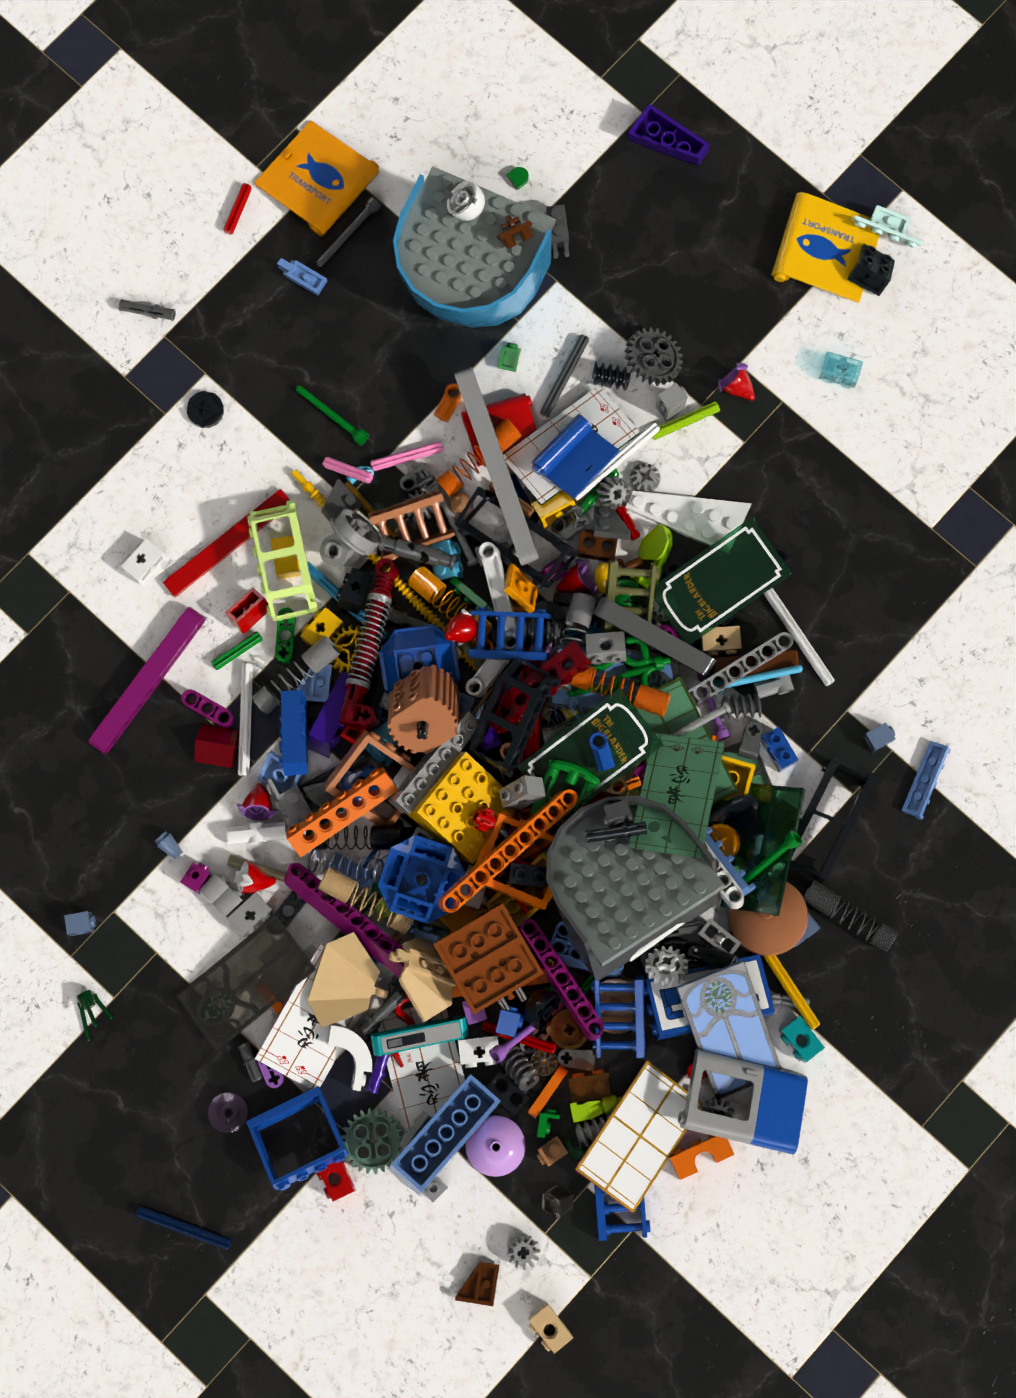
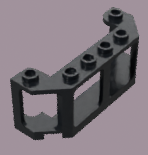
M514 659L494 682L491 697L485 703L486 709L483 715L480 716L478 728L470 739L469 755L485 770L502 778V783L506 785L520 778V775L516 773L520 769L517 765L546 697H551L552 693L550 691L552 686L558 688L562 678L525 659ZM524 665L547 676L537 688H533L516 679ZM508 684L530 696L518 725L495 714ZM492 722L512 732L514 735L502 763L486 755V748L481 747ZM483 761H485V762H487V763H489V764L495 766L496 768L500 769V771H498V770H496L495 768H493V767H491V766L485 764Z

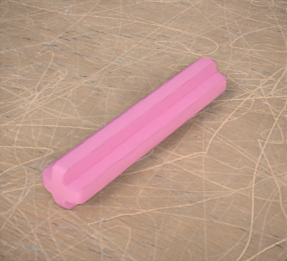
M326 457L323 461L325 468L362 482L371 483L373 479L372 473L330 457Z

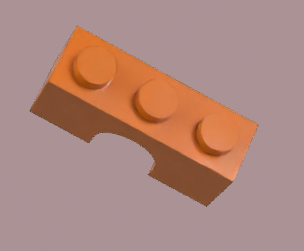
M707 1135L708 1139L702 1142L701 1139H697L689 1143L691 1147L685 1150L682 1147L674 1150L669 1159L678 1179L682 1180L698 1172L695 1158L701 1152L710 1153L715 1163L735 1155L728 1139Z

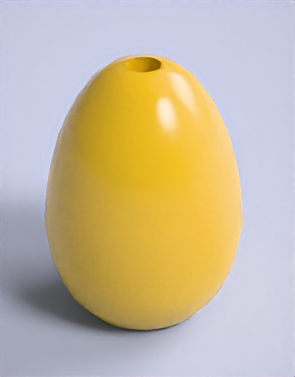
M600 563L595 571V584L601 594H606L608 563Z

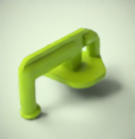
M659 524L642 539L638 549V557L644 560H654L653 563L660 570L659 580L671 551L673 539L671 531L662 524ZM630 576L631 579L648 589L649 577ZM655 580V589L658 585L659 580Z

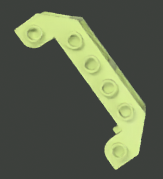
M294 500L286 501L287 505L261 511L249 509L250 516H247L249 527H252L249 528L250 538L255 540L256 545L252 547L254 557L259 559V564L256 565L257 572L263 578V582L260 583L262 594L266 593L269 604L266 606L268 617L272 616L274 622L318 612ZM289 517L295 542L294 546L263 553L257 532V523ZM296 555L301 570L302 585L270 591L264 562ZM298 594L306 595L309 609L276 616L274 600Z

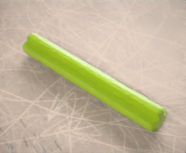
M713 402L659 426V431L652 438L657 440L720 411L717 402Z

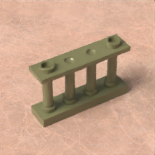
M609 560L605 598L615 603V596L619 594L646 596V608L621 607L636 615H645V620L651 623L655 580H659L660 570L655 563H651L650 570L621 568L617 560ZM621 575L649 577L648 589L619 587V585H616L617 577ZM603 620L602 633L623 631Z

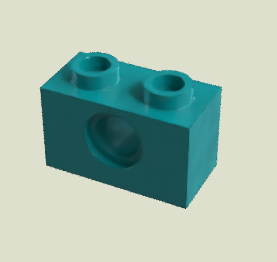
M797 1016L780 1030L782 1034L780 1038L786 1045H791L794 1049L792 1053L799 1062L801 1060L804 1063L808 1062L825 1048L801 1016ZM798 1035H802L805 1038L803 1046H799L796 1043Z

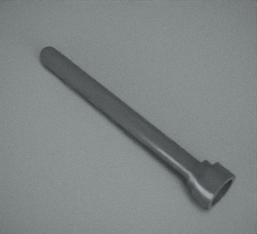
M370 197L366 201L365 209L318 259L317 266L322 267L370 213L373 214L382 207L375 198Z

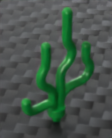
M633 636L627 637L625 639L627 644H639L643 659L634 660L626 655L627 661L622 662L631 667L638 668L621 672L613 683L612 692L619 688L623 678L626 679L640 675V685L643 684L649 687L648 675L654 671L664 669V665L671 664L669 656L662 658L660 654L650 657L646 643ZM601 663L589 666L595 667L597 672L609 668L614 663ZM593 684V691L595 690L598 684ZM601 684L595 692H600ZM603 685L602 693L606 691L608 686ZM591 686L588 691L581 688L571 689L567 692V695L574 697L591 693ZM627 696L622 703H620L619 698L612 699L609 704L610 706L617 703L621 705L628 704L629 697Z

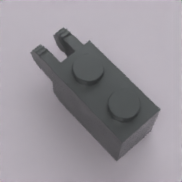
M565 205L547 206L546 215L556 219L552 229L551 241L553 258H558L557 248L564 247V255L569 257V234Z

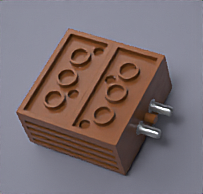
M502 902L433 942L434 947L473 1014L478 1013L498 1001L502 1009L506 1010L505 1005L507 1010H509L504 997L507 996L509 1001L515 998L512 993L513 991L516 992L521 1002H524L519 991L525 1000L527 997L521 987L544 974Z

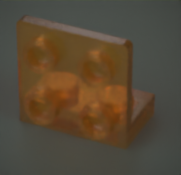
M604 1069L591 1071L592 1075L584 1076V1072L572 1074V1078L568 1079L572 1103L611 1096L608 1080L609 1072L604 1073Z

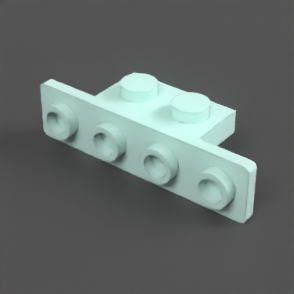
M876 205L870 221L856 215L851 218V221L855 222L854 225L861 228L867 226L872 228L871 231L879 235L885 233L889 235V239L894 241L903 240L906 242L905 245L916 248V246L923 244V241L905 235L911 218Z

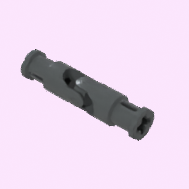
M386 535L382 536L379 551L381 552L383 550L389 551L396 556L434 566H445L452 571L457 558V554L443 553L436 548L414 544L402 539L387 538ZM425 552L428 556L423 557L422 553Z

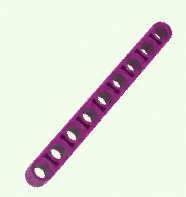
M188 607L93 733L88 742L91 746L103 754H107L200 630L206 620L205 616L192 607Z
M300 863L290 864L284 877V883L347 935L354 932L365 950L400 978L404 963L393 962L389 959L390 952L396 953L398 948L404 950L403 947L353 906L350 907L348 902L342 903L339 899L337 900L319 890L318 886L321 880Z

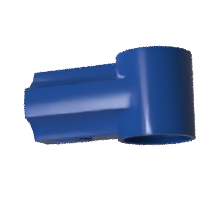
M602 731L593 732L590 735L589 741L599 772L615 767L606 734ZM600 735L604 738V742L601 745H595L593 738Z

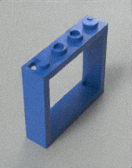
M319 1086L246 1121L271 1185L276 1190H285L291 1186V1183L297 1180L303 1181L309 1177V1174L315 1171L321 1172L328 1165L342 1162L346 1156L350 1155L324 1093ZM320 1101L339 1149L278 1178L259 1131Z

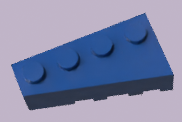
M304 690L281 691V726L279 731L282 741H279V750L282 756H279V767L283 768L284 776L308 774L309 714Z

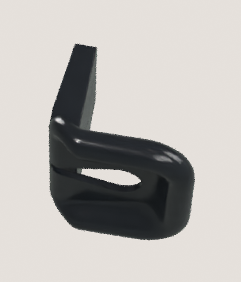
M746 794L737 795L711 811L709 818L711 821L729 825L737 831L740 845H744L764 833L757 811L759 802L754 796ZM734 809L741 810V812L729 813Z

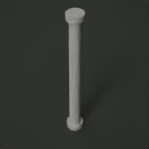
M436 483L430 487L431 492L441 491V486L439 483ZM442 493L444 501L440 502V505L468 559L469 567L474 566L479 560L475 558L465 536L457 531L459 528L454 525L456 518Z
M725 701L719 708L669 734L667 737L680 738L726 712L730 713L731 709ZM652 744L649 746L646 745L644 747L649 757L651 753Z

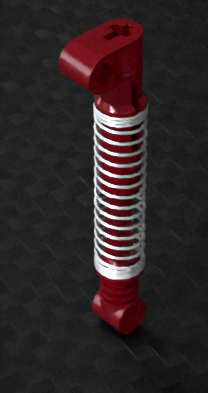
M388 558L380 559L375 565V583L367 596V600L371 603L365 604L370 609L364 610L369 615H363V618L367 619V621H361L366 627H359L364 631L358 633L363 638H357L358 644H355L357 650H354L356 654L352 656L354 661L350 662L353 666L349 668L351 673H348L350 677L345 681L346 693L338 723L349 727L373 730L380 723L379 715L371 707L363 705L365 694L368 693L371 682L369 679L372 678L371 673L374 672L372 668L375 667L374 662L377 660L375 656L378 655L376 650L380 649L378 644L381 643L380 638L383 637L381 633L384 632L383 627L386 625L384 621L387 620L386 615L389 614L387 610L390 608L392 601L391 591L393 582L399 575L398 568ZM386 568H390L388 572L384 573Z

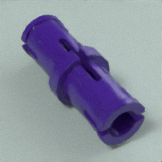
M389 1054L376 1057L372 1072H370L371 1076L366 1091L378 1094L382 1077H385L386 1074L384 1071L390 1057Z

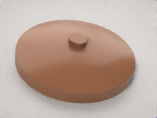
M779 882L771 888L766 900L757 908L769 907L779 900L781 884ZM786 882L779 916L743 911L740 908H730L729 923L733 935L741 942L745 949L758 955L774 956L792 949L802 939L808 925V909L800 892L793 885ZM736 895L733 900L737 901L740 896Z

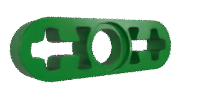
M282 608L278 612V616L284 615L287 612L293 613L294 611L290 608ZM296 617L288 619V626H285V620L277 621L275 656L281 663H288L293 658ZM289 631L291 637L288 640H282L280 638L281 632ZM280 643L286 645V651L289 653L284 659L279 655V653H283V645L279 646Z

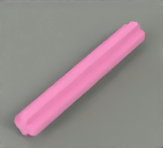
M435 442L370 461L373 471L441 453L443 452L441 442Z

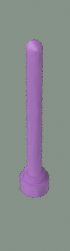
M696 672L699 682L706 679L705 676ZM702 687V690H703V693H704V696H705V695H706V690H705V688ZM713 696L706 700L710 712L717 709ZM720 716L713 719L716 728L714 729L716 742L730 738L729 730L723 726Z
M561 1001L559 1003L558 1010H560L563 1007V1003ZM554 1009L551 1015L555 1014L557 1011ZM528 1024L515 1037H512L503 1045H495L489 1050L492 1059L497 1063L503 1061L508 1054L507 1051L535 1030V1028Z

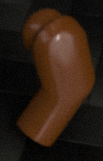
M640 557L626 563L622 559H617L618 565L621 568L636 569L643 565Z

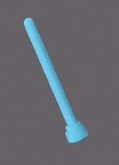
M796 665L744 676L726 688L800 673L803 667ZM713 679V685L719 688L722 686V679Z

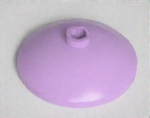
M498 1115L488 1116L467 1140V1157L472 1166L482 1174L493 1177L509 1174L518 1167L524 1157V1135L518 1125L509 1118ZM495 1143H498L500 1145V1148L497 1151H494L492 1149V1146Z

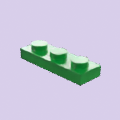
M455 576L449 581L454 586L452 590L459 597L464 595V600L471 607L475 605L474 609L476 611L477 607L488 608V611H494L484 600Z

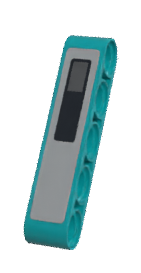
M459 1015L371 1034V1042L374 1055L382 1056L464 1039L469 1036L466 1016Z

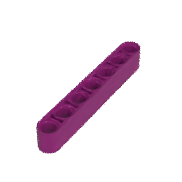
M532 919L524 920L520 925L519 932L544 975L585 1037L592 1041L599 1039L604 1031L603 1022L538 924ZM531 927L533 929V933L527 934L524 932L523 928ZM541 943L544 949L537 950L534 944ZM551 959L555 965L549 967L546 965L545 960ZM563 976L566 982L559 983L556 977ZM569 992L575 993L576 996H577V999H575V1000L569 999V998L567 997V993H569ZM585 1009L588 1016H580L578 1010ZM589 1026H596L599 1033H592L589 1030Z

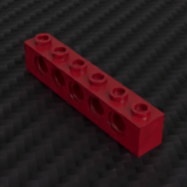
M573 641L541 665L540 668L552 674L557 673V676L562 678L558 687L560 688L562 685L569 684L578 673L585 672L589 668L588 665L592 662L579 644ZM568 661H572V666L569 669H565V664ZM534 671L524 678L522 682L535 688L547 676ZM552 686L551 696L557 693L558 688ZM515 687L511 688L503 695L495 714L511 723H514L516 720L520 721L530 696ZM525 696V702L519 705V699ZM510 708L509 715L504 717V710ZM493 722L491 723L494 731L498 733L507 731L503 727Z

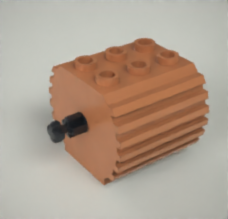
M435 665L423 666L418 670L412 671L405 679L398 680L394 684L393 691L390 692L387 723L390 736L393 735L392 739L394 742L397 740L398 746L403 745L404 750L410 749V752L414 754L417 752L428 754L457 735L459 690H457V684L454 683L453 677L450 678V674L448 672L444 673L442 668L436 669L437 666Z

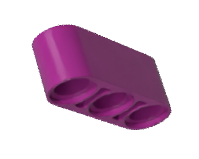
M192 689L186 690L182 694V702L188 709L222 728H229L233 725L234 717L225 707ZM189 696H196L194 703H187ZM212 705V711L204 713V707ZM223 714H228L229 719L226 722H220V717Z

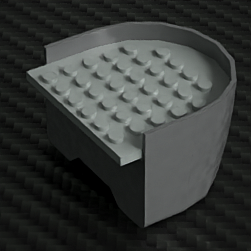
M640 796L606 797L580 808L559 827L547 852L546 881L574 950L596 980L604 978L627 963L638 949L677 924L690 922L714 907L721 900L720 891L725 888V884L717 875L715 859L688 824L666 805ZM627 799L634 823L638 806L663 813L684 830L702 853V857L695 858L629 848L632 836L629 839L623 837L587 843L585 831L608 828L609 825L605 826L602 815L605 814L603 806ZM652 822L649 824L648 830L651 833H657L660 830V825ZM669 837L661 838L662 840L671 844V839Z

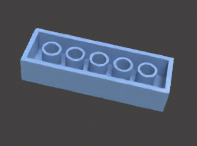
M470 1074L394 1160L389 1169L420 1196L493 1112L501 1100Z

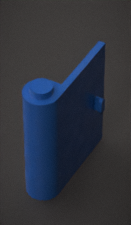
M577 414L531 462L533 465L531 468L536 474H542L571 498L575 499L613 460L620 450L596 433L582 415Z

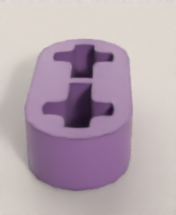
M258 1061L266 1084L271 1088L280 1087L284 1082V1075L273 1068L269 1069L267 1065ZM270 1071H273L275 1076H280V1079L277 1080V1085L274 1082H270L269 1079L272 1078Z

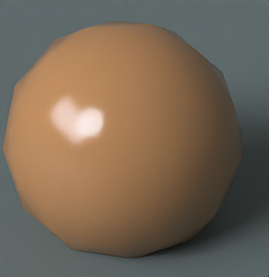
M466 493L455 494L450 500L451 511L461 514L471 497ZM473 504L466 513V515H468L472 511Z

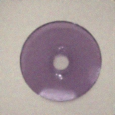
M222 1093L216 1096L209 1105V1121L216 1130L222 1133H232L239 1130L247 1120V1105L237 1094ZM227 1109L232 1110V1115L230 1117H228L225 1113Z

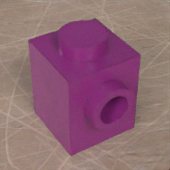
M193 862L180 882L200 894L199 889L212 876L208 872L210 868L201 862L198 865Z

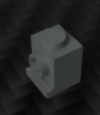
M627 799L603 806L605 814L602 815L605 826L614 827L621 826L623 823H634Z

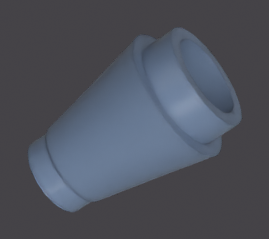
M165 831L155 840L156 847L174 860L183 853L171 833L168 834Z

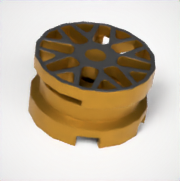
M538 1049L532 1055L530 1063L533 1064V1068L537 1069L538 1075L548 1076L557 1069L558 1058L555 1053L551 1054Z

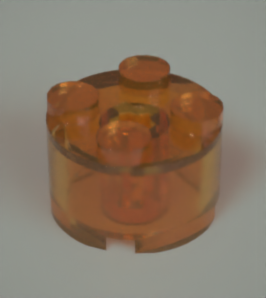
M568 1009L560 1011L552 1019L549 1033L552 1041L559 1048L573 1050L583 1045L587 1040ZM567 1024H570V1027L575 1029V1031H572V1035H568L563 1030L567 1027Z

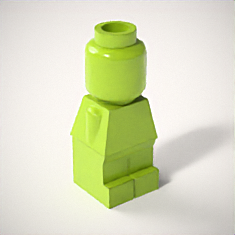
M611 1095L603 1097L601 1101H588L577 1105V1102L570 1103L573 1123L591 1120L603 1113L606 1115L611 1114L621 1097Z

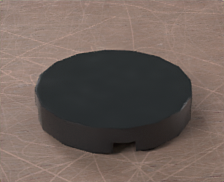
M201 391L189 399L187 415L195 426L211 428L222 420L224 405L215 393Z

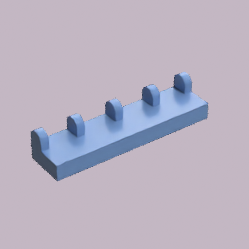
M930 741L902 808L903 813L923 820V813L927 804L930 803L931 793L937 785L936 781L941 769L943 770L947 754H950L951 749L948 746Z
M708 827L705 842L741 888L743 896L747 895L756 888L755 884L747 885L742 878L746 874L745 871L737 872L730 863L734 860V857L732 855L728 857L724 855L719 848L723 843L721 840L714 842L709 835L713 830L711 827Z

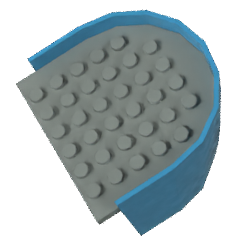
M432 166L425 182L424 175H419L400 213L393 244L397 269L402 281L418 305L445 322L477 328L497 326L520 315L535 297L551 264L552 229L556 219L480 187L485 196L483 211L471 221H462L448 212L447 200L448 198L451 200L453 196L452 190L459 183L466 180ZM509 214L512 219L517 216L520 218V222L516 223L515 226L530 220L532 224L530 227L533 235L532 238L523 242L518 232L513 235L517 245L509 249L505 248L502 241H498L496 236L510 230L509 227L506 229L501 227L502 223L507 222L506 215Z

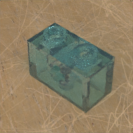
M827 351L819 378L823 379L826 383L834 382L841 384L844 388H855L863 361Z

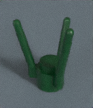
M91 990L84 991L76 996L88 1042L90 1041V1035L84 1010H87L94 1027H97L91 1010L95 1006L94 1002L98 1004L109 1019H113L111 1013L99 1000L97 993L92 994Z

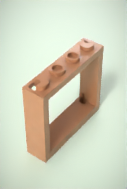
M365 729L323 785L325 791L334 797L340 792L346 791L337 784L368 743L409 771H412L417 764L412 762V758L405 752L401 754L396 751L397 748L388 741L387 743L380 740V735L373 731L370 733ZM354 797V798L352 799L353 802H359V801H360V800H359L358 798H356V797ZM372 808L362 816L376 825H394L402 813L394 808L386 818Z

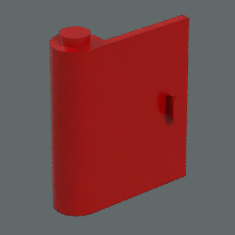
M525 393L486 405L493 428L500 425L507 418L522 435L503 454L537 430L530 409L533 406L530 395L526 396ZM467 411L461 412L462 421L474 456L482 462L474 448V445L479 447L469 415ZM477 448L479 454H480L481 457L483 458V455H482V453H481V450H479V449ZM476 460L477 466H481L482 464Z

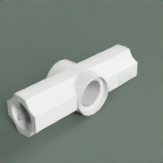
M256 822L250 823L248 826L227 828L228 844L266 843V841L287 839L286 822L268 824Z

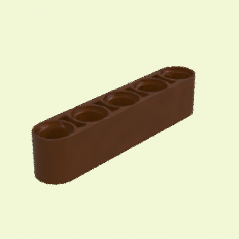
M784 651L745 676L799 665L798 651ZM763 653V655L769 657L771 653ZM741 656L714 658L717 661L709 676ZM748 656L746 658V665L753 667L755 659ZM732 666L729 673L732 677H737L739 670L737 667Z

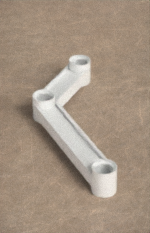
M485 542L480 546L479 554L482 559L494 611L514 612L510 596L503 591L506 577L500 551L491 542ZM493 549L492 555L486 556L487 551ZM505 617L504 647L506 651H513V648H515V644L509 647L508 643L511 639H516V618ZM486 659L472 679L467 681L466 691L475 698L484 697L489 687L510 660ZM476 684H480L479 691L474 693L473 687Z

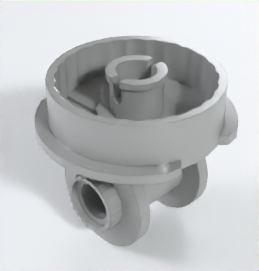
M343 509L336 518L332 517L330 519V524L335 534L327 536L320 545V556L325 564L331 567L352 566L359 560L361 555L376 554V547L380 544L381 537L373 525L363 516L353 510Z

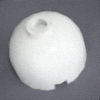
M469 181L459 183L451 192L453 194L451 200L449 198L447 200L448 212L462 221H471L478 217L485 205V196L482 190L474 182L470 183Z

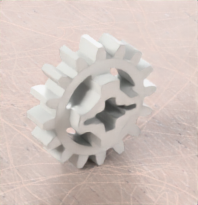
M662 946L661 951L655 948L654 954H648V959L645 960V972L648 973L649 979L654 978V984L661 982V986H664L665 983H668L672 987V982L679 984L680 979L684 980L685 974H688V960L685 959V954H680L679 949L672 951V946H670L666 950Z

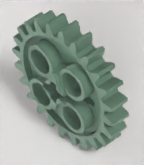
M371 1108L368 1109V1114L361 1110V1117L354 1114L355 1121H347L350 1127H343L347 1134L342 1135V1138L346 1139L345 1145L350 1154L346 1161L353 1160L352 1168L358 1164L359 1172L366 1168V1174H369L371 1169H373L374 1174H377L378 1168L385 1172V1165L390 1167L391 1161L396 1159V1154H401L399 1148H402L399 1143L403 1136H400L399 1133L403 1131V1128L397 1129L396 1126L400 1122H392L394 1115L387 1118V1111H384L381 1115L379 1108L376 1109L375 1114ZM370 1123H373L374 1138L378 1139V1142L375 1143L376 1159L372 1157V1144L368 1143V1140L371 1139ZM379 1124H384L387 1127V1133L383 1136L379 1135L376 1131ZM360 1126L367 1129V1135L364 1138H360L357 1135V1129ZM382 1144L389 1147V1153L386 1156L380 1155L378 1151L379 1146ZM361 1147L369 1149L367 1158L360 1157L359 1149Z

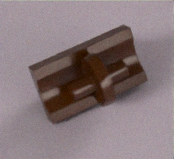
M508 214L505 216L507 222L502 223L501 227L502 229L509 227L510 230L496 236L498 241H502L505 248L509 249L517 245L513 237L514 234L519 232L523 242L533 237L530 229L532 226L531 221L529 220L515 226L516 223L520 222V218L517 216L512 219Z

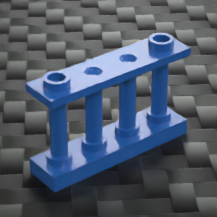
M477 607V611H471V615L478 616V633L475 650L469 649L470 658L492 660L525 659L527 661L541 662L549 660V654L542 649L544 619H551V615L546 613V610H535L534 613L488 611V608ZM486 617H498L496 647H494V650H486L485 647ZM505 617L517 618L516 643L513 651H506L504 647ZM525 618L536 619L535 648L532 652H525V648H523Z
M636 975L635 981H631V983H600V980L595 979V981L591 982V992L595 993V1012L600 1019L601 1011H632V1013H635L636 1018L632 1022H603L604 1030H632V1032H636V1039H633V1041H602L601 1035L599 1039L593 1041V1050L596 1051L597 1058H601L602 1049H633V1051H636V1058H644V975ZM601 991H631V993H635V1001H632V1003H601Z
M594 1185L598 1240L606 1241L607 1235H610V1233L642 1231V1237L647 1238V1233L651 1232L650 1220H646L644 1197L635 1210H640L641 1223L610 1225L606 1223L605 1215H609V1212L628 1210L620 1204L604 1202V1194L606 1193Z

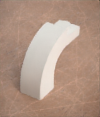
M330 1024L326 1044L328 1046L344 1048L351 1053L354 1060L351 1089L361 1091V1086H365L366 1075L363 1074L364 1071L372 1072L370 1051L366 1043L355 1032L343 1026Z

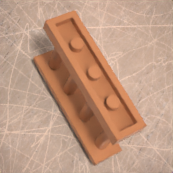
M440 490L368 514L371 524L378 526L381 537L386 535L387 538H390L385 523L386 520L393 518L397 522L402 540L411 542L403 519L404 514L409 512L414 514L422 537L412 541L414 544L427 546L439 541L451 540V537L455 536L452 528L447 530L439 507L440 502L444 501ZM427 506L432 507L440 531L430 536L421 513L422 508ZM381 552L382 558L390 560L398 558L392 552Z

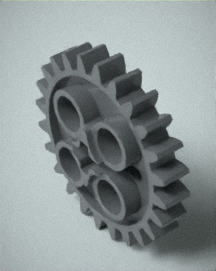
M651 327L648 330L643 328L641 331H636L626 343L627 348L624 352L627 355L624 358L630 360L627 363V366L633 367L630 372L636 371V378L641 376L642 382L647 379L649 385L655 382L656 386L660 383L665 385L667 382L670 383L675 379L682 369L683 361L680 359L683 354L678 353L681 347H675L677 341L672 342L671 335L666 337V331L660 334L659 328L653 332Z

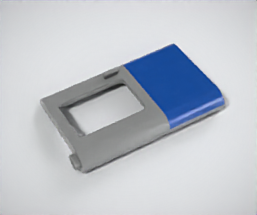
M695 1049L686 1107L683 1111H680L678 1123L683 1129L793 1155L796 1153L799 1144L808 1085L807 1076ZM703 1071L750 1081L753 1084L746 1121L701 1111L697 1108Z

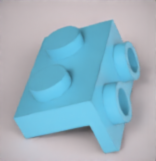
M445 540L429 545V547L439 549L443 553L457 554L453 571L445 566L432 565L433 574L442 582L452 579L454 576L457 579H462L464 568L461 563V549L458 542Z

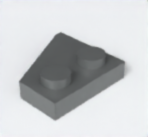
M338 479L321 512L330 522V519L332 517L336 518L343 509H350L356 512L360 510L362 504Z
M594 506V537L630 540V530L614 509Z

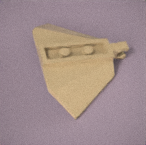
M354 932L326 943L314 976L307 1001L321 1028L367 1011L372 994L387 999L389 991L375 986L380 971Z
M418 937L401 944L404 950L398 948L396 953L390 952L389 960L404 963L399 982L422 1022H425L452 1005L453 986L456 983L434 947L433 942Z

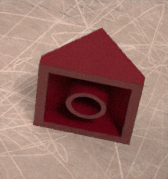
M202 724L195 739L194 762L233 769L239 730Z

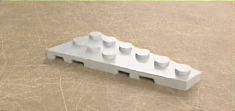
M633 491L626 509L714 549L740 530L752 503ZM736 537L719 548L718 551L728 555Z

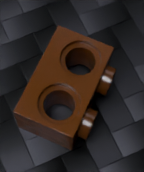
M585 529V531L580 532L577 550L579 553L577 557L604 562L615 560L618 539L594 537V530ZM590 540L593 542V546L586 547L583 542ZM604 543L611 544L612 548L610 550L603 549L602 545Z

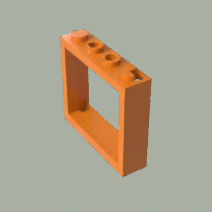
M502 811V814H494L497 817V822L492 830H488L475 865L492 851L503 822L518 828L526 820L520 819L517 821L512 819L513 815ZM547 830L539 838L552 843L555 835L548 834ZM478 871L475 874V879L477 882H480L483 876ZM493 879L485 885L489 889L540 910L546 909L551 896L549 886L548 888L544 887L539 899Z

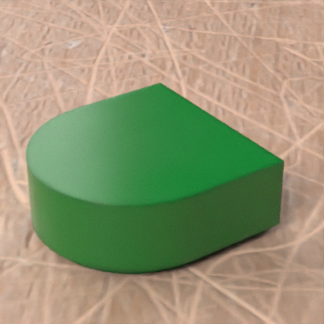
M517 167L507 174V178L519 190L527 184L529 174L525 168Z

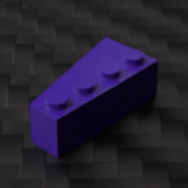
M344 671L341 672L308 735V749L327 758H330L334 747L339 741L342 730L346 727L338 723L346 693L345 681L350 677Z

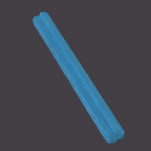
M307 561L310 577L338 602L339 599L336 596L339 588ZM360 609L358 615L348 611L360 623L363 620L367 621V619L363 618V615L368 614H366L362 609ZM384 630L381 633L383 635L380 638L381 642L386 641L389 637V634Z

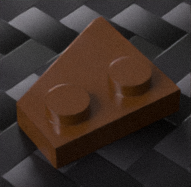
M480 1261L455 1296V1301L493 1306L500 1264Z

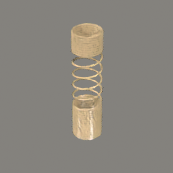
M331 867L328 868L318 886L319 890L337 900L339 899L342 903H346L357 884L350 907L355 904L366 889L359 912L363 910L375 894L368 916L372 915L384 899L382 897L372 910L377 897V892H373L363 905L368 892V887H365L354 900L359 883ZM385 900L383 902L377 921H380L385 912L388 910L387 907L385 911L382 913L385 905ZM391 912L386 926L405 935L414 919L397 913L391 918L393 913Z

